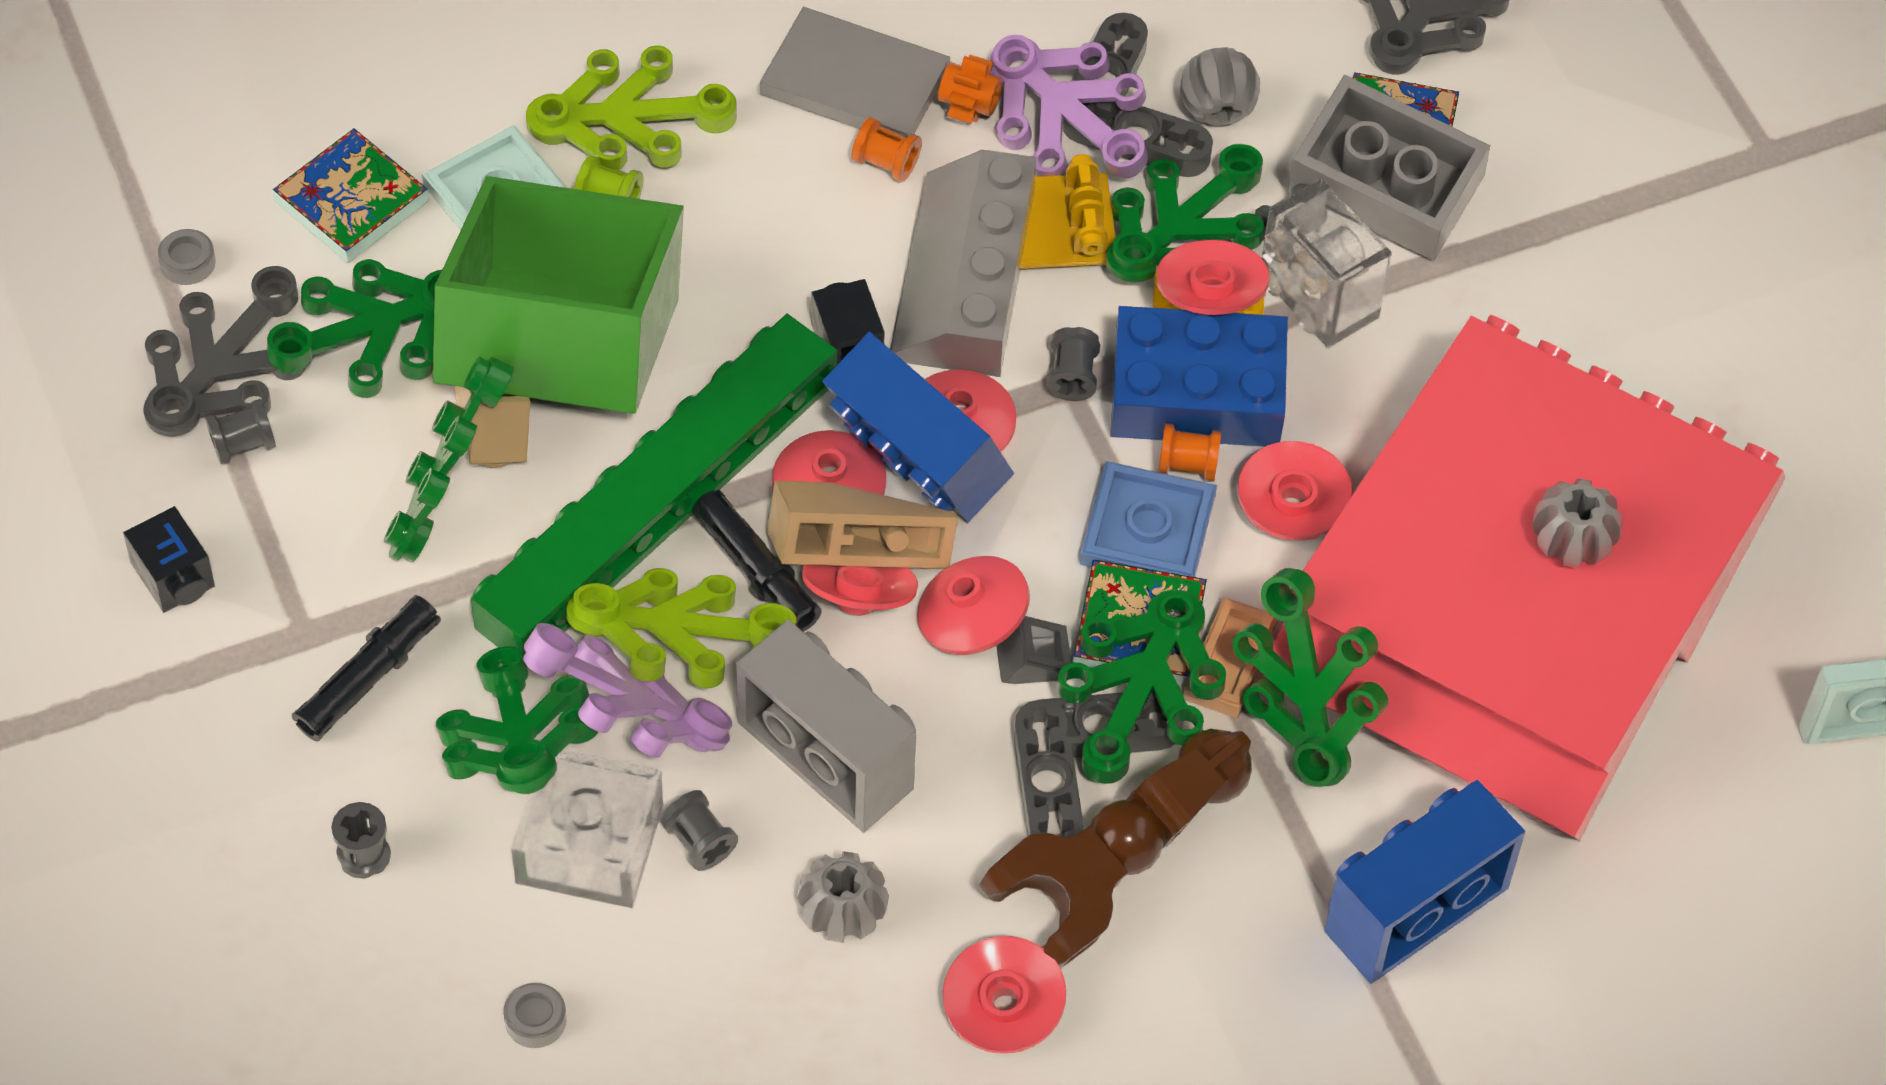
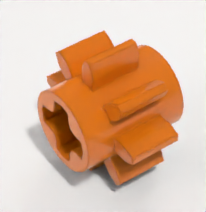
M969 54V57H963L962 65L953 62L948 64L938 92L939 101L951 104L947 117L972 124V122L978 121L979 113L989 117L992 116L998 104L1003 85L1001 77L990 74L994 64L993 61Z

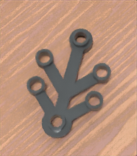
M1364 0L1369 3L1378 28L1371 37L1370 54L1380 70L1388 74L1400 75L1410 71L1420 61L1422 54L1455 48L1475 50L1483 44L1486 31L1485 21L1477 16V14L1501 15L1507 11L1510 0H1405L1409 12L1401 23H1399L1390 0ZM1457 18L1454 28L1422 32L1429 22ZM1463 30H1471L1476 34H1467Z
M269 266L258 271L251 282L254 301L215 345L211 327L215 320L212 298L204 292H191L181 299L179 304L180 313L184 325L189 328L195 364L193 370L182 382H179L175 365L181 358L178 337L169 330H157L146 338V354L149 363L154 366L157 386L150 391L143 407L145 421L150 429L164 436L181 435L194 428L200 417L211 414L239 412L251 408V403L244 401L252 396L262 398L261 401L267 414L271 409L269 389L260 381H246L233 390L204 392L213 382L269 372H273L281 380H294L302 375L305 368L295 374H285L278 371L269 362L267 349L239 354L271 317L284 316L296 305L298 289L295 276L290 270L281 266ZM277 294L281 295V296H279V297H271V296L277 295ZM198 307L206 309L200 314L189 313L192 309ZM160 346L171 347L170 350L163 353L155 351ZM288 351L284 353L293 354L295 352ZM170 410H180L173 414H166Z

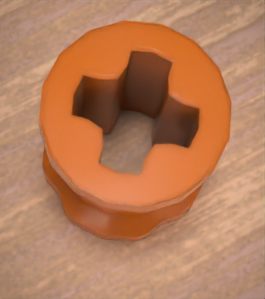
M869 117L858 132L853 144L851 159L861 164L867 161L892 172L895 180L904 182L910 176L917 163L922 147V139L915 134H910L908 137L882 127L881 121Z
M1165 423L1158 472L1167 474L1169 470L1204 474L1206 481L1214 482L1222 431L1213 430L1210 435L1176 431L1174 424Z

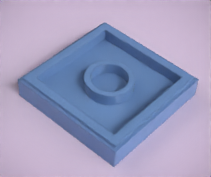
M1106 461L1081 552L1080 565L1091 567L1093 560L1196 577L1216 497L1217 485Z

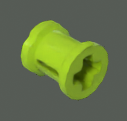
M590 155L582 163L574 189L640 199L644 177L642 172L634 169L626 173L602 165L598 157Z

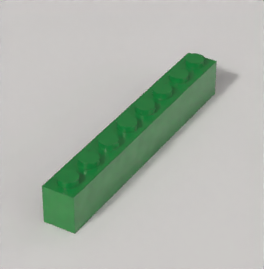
M788 313L772 327L766 326L754 336L748 349L734 361L728 360L724 362L714 373L711 382L697 395H689L684 398L676 407L673 416L657 431L650 430L645 433L637 442L634 451L618 466L612 465L605 469L596 480L594 487L578 502L572 501L565 505L556 516L554 523L538 538L533 537L525 541L516 552L514 560L497 575L491 574L479 583L473 593V597H471L475 630L497 647L512 646L520 649L523 657L526 653L524 644L537 624H551L566 632L571 627L566 618L567 604L573 599V595L579 587L590 583H600L614 588L693 515L692 509L694 504L701 496L712 490L716 493L717 490L723 488L828 391L822 381L837 366V349Z

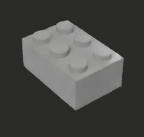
M1344 74L1292 159L1289 190L1299 183L1306 184L1318 195L1325 208L1435 261L1485 176L1491 145Z
M788 619L736 663L738 723L861 832L865 833L914 789L916 728L912 719L902 708L894 704L888 706L873 693L869 682L859 671L854 668L845 669L830 656L827 646L816 634L810 631L804 633Z

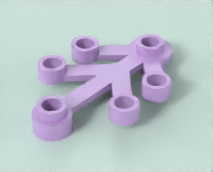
M1022 35L1004 37L995 45L990 61L994 62L992 74L1001 77L1004 85L1003 117L997 124V132L1004 147L1010 150H1019L1028 145L1032 138V131L1027 118L1024 116L1027 87L1041 98L1039 148L1033 156L1037 157L1036 172L1038 176L1066 174L1068 162L1061 148L1063 118L1101 150L1106 168L1113 175L1131 178L1143 170L1148 160V154L1142 136L1131 129L1113 131L1082 104L1115 101L1120 109L1132 111L1140 108L1146 100L1143 81L1136 74L1125 73L1116 79H1099L1108 72L1110 67L1107 51L1103 45L1089 42L1079 48L1041 50L1034 41ZM1097 56L1101 58L1095 65L1084 64L1090 57ZM1015 61H1025V63L1018 67H1010ZM1078 69L1084 78L1090 80L1057 82L1046 72ZM1133 87L1137 89L1136 93L1132 96L1120 95L1126 88ZM1019 126L1023 128L1017 135L1009 136L1006 134L1012 127ZM1132 154L1135 156L1129 161L1118 162L1119 158L1123 155ZM1049 158L1059 159V162L1053 167L1047 168L1042 166L1044 161Z
M539 623L524 644L526 653L523 660L535 673L551 678L556 672L564 671L612 694V696H603L598 693H591L578 711L580 719L590 728L598 732L607 733L617 718L655 715L666 720L664 722H657L650 718H643L630 738L633 745L648 756L659 758L670 743L685 742L693 749L701 752H707L709 749L720 751L725 748L730 740L728 731L732 727V720L723 709L702 698H694L689 703L665 679L664 675L660 679L650 682L636 679L630 673L629 668L614 654L613 649L596 636L585 635L577 646L575 641L560 628L547 623Z

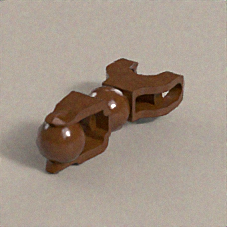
M1218 729L1202 730L1190 736L1181 747L1177 760L1151 774L1126 800L1114 801L1102 807L1092 818L1090 826L1073 837H1061L1045 833L1029 835L987 871L978 886L994 902H1001L1009 895L1024 888L1041 890L1050 896L1060 913L1059 929L1048 938L1042 948H1044V953L1055 959L1060 969H1062L1090 948L1108 928L1113 912V889L1119 885L1126 875H1136L1151 868L1160 857L1162 849L1175 840L1207 803L1219 804L1228 802L1238 797L1249 784L1252 773L1251 755L1249 753L1251 740L1243 731L1230 732Z

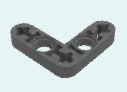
M1125 12L1115 13L1104 20L1093 42L1103 45L1106 49L1110 61L1108 71L1117 76L1125 73H1137L1146 53L1147 25L1140 17ZM1122 36L1130 37L1125 40L1121 49V55L1115 53V41H1119ZM1097 56L1090 57L1084 64L1095 65L1101 58ZM1078 72V74H1077V76H1076V78H1075L1074 81L1090 80V79L1084 78V77ZM1129 88L1124 89L1120 95L1126 96ZM1115 101L1082 103L1109 127L1110 120H1114L1113 131L1126 129L1130 126H1142L1148 129L1151 136L1144 140L1148 154L1147 166L1157 159L1169 160L1179 166L1180 176L1183 177L1198 176L1210 166L1213 139L1209 131L1197 123L1144 106L1136 110L1125 111L1120 109ZM1063 118V132L1069 139L1100 150ZM1161 136L1168 137V139L1165 138L1164 147H1160ZM1187 145L1196 148H1193L1189 154H1184L1180 152L1183 151ZM1126 154L1122 156V158L1131 160L1135 157L1132 154Z
M1153 690L1127 740L1131 753L1164 750L1175 745L1167 735V722L1166 727L1157 728L1154 721L1149 719L1150 713L1158 712L1161 713L1162 719L1167 721ZM1123 692L1091 695L1089 699L1082 703H1070L1063 698L1038 699L1028 702L1018 711L1015 720L1014 744L1027 837L1034 834H1050L1047 833L1049 812L1058 810L1059 830L1064 834V837H1073L1083 831V818L1074 758L1082 757L1084 743L1092 735V733L1085 729L1083 722L1089 716L1095 714L1111 718ZM1179 721L1175 725L1183 730L1184 721ZM1044 722L1046 730L1049 731L1048 751L1038 753V735L1036 730L1033 729V723ZM1110 748L1097 750L1103 755H1111L1117 752ZM1050 770L1059 773L1063 777L1065 784L1058 791L1043 792L1033 785L1032 778L1038 772Z

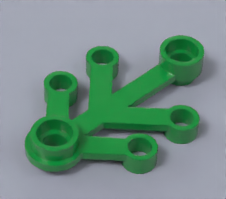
M1233 144L1226 147L1219 157L1218 175L1179 207L1177 198L1180 176L1179 166L1175 162L1165 159H1157L1151 162L1147 168L1146 186L1155 196L1158 225L1148 233L1142 232L1140 220L1144 214L1145 199L1139 190L1126 187L1115 191L1112 195L1111 208L1113 219L1119 222L1120 235L1115 238L1107 250L1106 264L1109 271L1117 278L1128 282L1149 280L1155 276L1156 266L1159 265L1162 258L1175 249L1166 248L1175 240L1230 239V242L1240 244L1251 250L1259 247L1262 243L1264 223L1258 216L1251 213H1242L1228 218L1203 217L1230 194L1247 193L1260 182L1263 165L1261 153L1256 148L1246 144ZM1158 176H1166L1168 178H1159ZM1122 205H1132L1133 207H1124ZM1242 230H1248L1252 233H1244Z
M365 259L358 262L353 268L352 287L354 291L335 286L325 277L316 276L307 279L301 287V305L304 310L314 315H323L335 309L355 317L311 332L305 326L295 322H284L276 325L270 330L267 337V357L269 362L282 373L295 374L303 370L311 362L313 355L370 336L360 360L352 363L349 368L348 387L358 397H373L382 388V367L401 326L422 318L414 341L405 344L401 349L400 370L403 375L410 379L420 380L428 377L433 371L435 284L442 270L434 271L422 280L387 269L376 260ZM374 276L377 279L374 281H366L362 279V277ZM385 290L407 299L392 304L373 297L380 295ZM313 293H322L326 295V297L318 299L313 298L310 295ZM291 351V352H295V353H293V354H288V353H284V352ZM419 357L425 361L423 363H413L409 359ZM368 375L374 379L371 381H361L357 377Z
M478 357L464 382V388L472 391L465 407L462 408L448 400L442 405L432 426V431L442 436L436 455L432 457L420 451L415 457L405 480L416 486L407 513L398 511L385 534L384 542L391 545L389 551L390 558L399 561L403 557L414 562L422 552L434 524V521L427 517L442 500L450 482V477L447 474L458 459L465 454L476 433L477 425L471 423V420L480 403L491 408L498 404L510 382L514 367L494 357H491L488 361Z
M1285 568L1263 584L1261 600L1264 608L1271 616L1285 623L1293 668L1273 651L1274 640L1266 627L1257 623L1246 626L1235 635L1233 650L1241 661L1253 664L1267 678H1261L1244 692L1243 702L1251 715L1264 719L1295 748L1293 766L1297 775L1305 783L1314 787L1333 786L1341 782L1350 771L1351 756L1347 746L1366 723L1373 722L1386 711L1388 696L1380 685L1374 682L1362 683L1348 695L1347 711L1331 728L1329 726L1326 705L1353 670L1363 666L1376 655L1378 642L1375 635L1369 629L1362 626L1351 628L1338 639L1336 644L1337 652L1319 673L1308 609L1313 605L1315 599V585L1312 578L1306 572L1299 569ZM1248 637L1257 643L1259 650L1254 649L1249 644ZM1351 640L1356 641L1361 646L1363 654L1354 649ZM1258 692L1266 696L1269 705L1260 699ZM1284 694L1301 708L1303 723L1282 706ZM1362 696L1371 701L1373 709L1364 704Z
M1167 590L1159 593L1150 601L1147 613L1115 623L1104 617H1094L1083 625L1081 635L1082 649L1088 655L1096 658L1110 655L1115 650V646L1151 637L1143 652L1093 668H1089L1083 663L1072 662L1063 666L1059 671L1058 693L1065 701L1070 703H1082L1089 699L1093 693L1128 682L1105 730L1092 734L1084 743L1082 767L1085 774L1093 781L1111 784L1118 782L1127 774L1131 754L1130 745L1127 740L1152 690L1168 721L1167 735L1172 742L1183 746L1190 736L1203 730L1204 718L1202 713L1196 707L1187 705L1167 663L1174 646H1177L1191 672L1190 689L1195 696L1204 700H1212L1223 693L1226 682V670L1220 662L1209 658L1198 635L1204 627L1205 610L1200 600L1193 594L1183 590ZM1178 612L1184 614V616L1176 618L1167 613ZM1095 633L1105 634L1108 639L1103 642H1097L1092 640L1090 636ZM1202 675H1211L1217 679V682L1206 684L1198 678ZM1077 678L1083 680L1086 684L1081 687H1072L1066 682ZM1179 721H1189L1195 727L1190 730H1182L1175 724ZM1110 748L1117 752L1112 755H1103L1097 750Z
M498 647L483 654L477 661L476 666L483 688L491 692L493 697L498 700L503 722L471 716L468 711L463 709L444 713L436 721V728L441 742L447 747L442 753V758L448 775L453 779H466L481 771L496 775L499 785L507 791L531 794L544 788L557 771L555 757L569 743H585L598 734V731L587 726L578 715V711L590 694L585 681L572 675L564 676L552 684L551 691L526 715L521 692L526 687L525 681L528 678V670L523 660V654L516 647ZM563 712L558 719L559 724L541 741L534 739ZM474 739L506 747L501 752L479 749L476 743L471 740Z

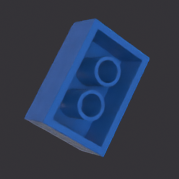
M1119 306L1114 347L1110 437L1163 440L1165 423L1174 424L1175 430L1181 432L1210 435L1213 430L1222 431L1220 444L1266 447L1280 442L1286 408L1288 316L1244 313L1205 315L1180 309Z
M870 331L822 381L834 397L829 407L844 421L843 426L864 446L868 447L872 444L884 456L882 460L905 482L911 479L923 491L921 493L923 497L935 508L951 512L953 510L969 523L1015 474L990 435Z
M1478 779L1461 791H1458L1456 788L1449 789L1433 802L1427 814L1414 823L1410 820L1400 822L1387 833L1380 846L1367 855L1362 851L1357 852L1339 866L1335 873L1336 881L1332 897L1329 901L1330 908L1324 932L1367 981L1372 984L1508 890L1526 831Z

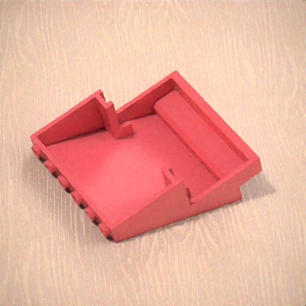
M1471 315L1303 569L1312 578L1315 585V599L1313 605L1308 609L1319 673L1337 652L1336 644L1338 639L1351 628L1362 626L1369 629L1375 635L1378 642L1376 655L1363 666L1353 670L1327 703L1326 707L1343 715L1348 709V695L1364 682H1374L1380 685L1388 696V707L1377 719L1366 723L1363 727L1469 783L1478 779L1492 795L1580 841L1676 658L1678 657L1688 663L1778 494L1785 480V474L1782 469L1776 467L1779 457L1752 443H1747L1745 449L1742 450L1724 441L1723 439L1727 432L1705 419L1695 417L1692 424H1689L1671 415L1675 406L1668 401L1647 391H1643L1641 397L1637 398L1619 389L1623 381L1612 373L1594 365L1591 366L1587 373L1568 364L1571 355L1563 349L1544 340H1540L1536 348L1518 339L1517 336L1520 329L1494 315H1489L1487 321L1484 322ZM1576 478L1591 480L1594 488H1606L1617 500V511L1622 514L1621 537L1612 546V551L1607 558L1595 565L1581 561L1578 568L1564 566L1561 558L1547 557L1538 547V535L1533 532L1532 526L1534 508L1539 501L1543 500V495L1547 489L1560 481L1574 484ZM1283 623L1274 640L1273 651L1293 668L1285 623ZM1351 640L1354 649L1363 654L1361 646L1356 641ZM1362 696L1364 704L1373 709L1371 701Z

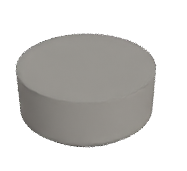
M194 229L174 231L167 235L158 247L161 271L173 283L180 285L199 283L206 279L215 268L216 259L213 244L210 238L201 231Z
M529 983L515 989L509 995L504 1005L506 1030L516 1043L524 1047L541 1048L552 1044L562 1035L566 1027V1007L562 996L553 987L542 983Z

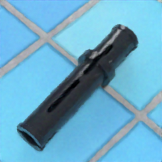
M712 490L701 496L694 504L692 514L706 527L732 561L744 572L751 582V591L760 601L780 604L791 609L796 616V626L804 632L811 628L820 618L822 611L819 605L807 595L794 578L795 570L789 564H781V561L773 555L751 526L733 508V505L721 490H717L716 493Z
M414 595L382 628H373L366 635L367 642L360 650L337 670L308 701L291 714L292 719L297 722L296 726L308 738L316 742L320 741L333 725L356 705L392 668H401L408 661L407 654L441 622L440 616L436 615V609L421 596Z

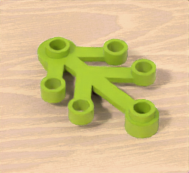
M654 45L642 52L640 57L641 67L602 103L584 104L601 86L615 83L620 75L618 56L611 50L599 49L593 51L588 56L587 71L562 94H544L535 98L528 105L526 124L529 131L540 142L548 145H559L569 141L588 155L598 157L602 165L617 170L623 168L627 162V145L624 139L647 153L653 164L667 168L676 165L681 159L680 137L670 130L655 132L641 122L694 118L696 125L701 130L708 133H722L732 128L736 122L737 102L734 94L721 84L706 85L696 96L639 100L657 82H663L673 74V55L671 51L664 46ZM656 61L664 63L661 66L650 65V63ZM601 65H607L610 67L607 70L596 69V67ZM605 125L618 135L605 134L600 137L587 126ZM662 146H669L673 148L672 150L666 152L658 150V148ZM607 150H615L618 152L615 155L603 154V152Z
M665 568L651 569L644 574L642 579L618 590L600 583L583 585L575 591L573 599L567 604L566 610L567 621L574 629L586 635L605 636L630 657L629 670L636 679L647 682L660 679L665 673L666 652L655 643H647L632 628L649 630L689 664V680L701 688H714L723 682L725 658L719 652L707 649L692 635L750 641L754 648L786 620L789 619L796 625L794 612L788 607L776 603H766L755 607L750 612L749 619L698 614L696 612L704 608L717 613L730 610L735 603V582L724 575H710L703 579L701 585L677 596L678 577L673 571ZM645 601L656 605L653 608L636 607Z

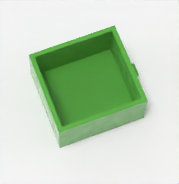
M486 176L435 284L433 383L464 387L466 377L476 359L481 357L488 361L491 357H494L514 367L512 377L504 394L636 414L678 303L684 206Z

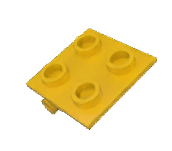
M1080 154L1074 156L1070 161L1071 164L1066 169V175L1035 177L1034 197L1020 269L1106 264L1107 250L1116 238L1107 173H1099L1097 163L1092 161L1089 155Z

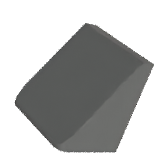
M1028 616L1024 617L1019 627L1006 640L996 645L1000 676L1003 683L1023 684L1058 681V674L1061 668L1068 663H1072L1067 627Z

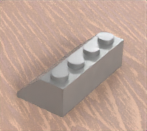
M981 149L927 172L891 349L905 363L948 370H971L989 376H1001L1034 197L1037 157Z

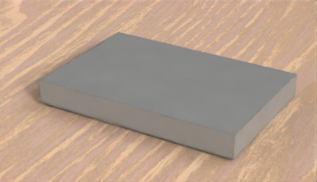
M803 6L760 81V94L859 129L865 120L872 117L881 121L882 127L908 137L910 134H915L940 87L945 69L950 63V56Z

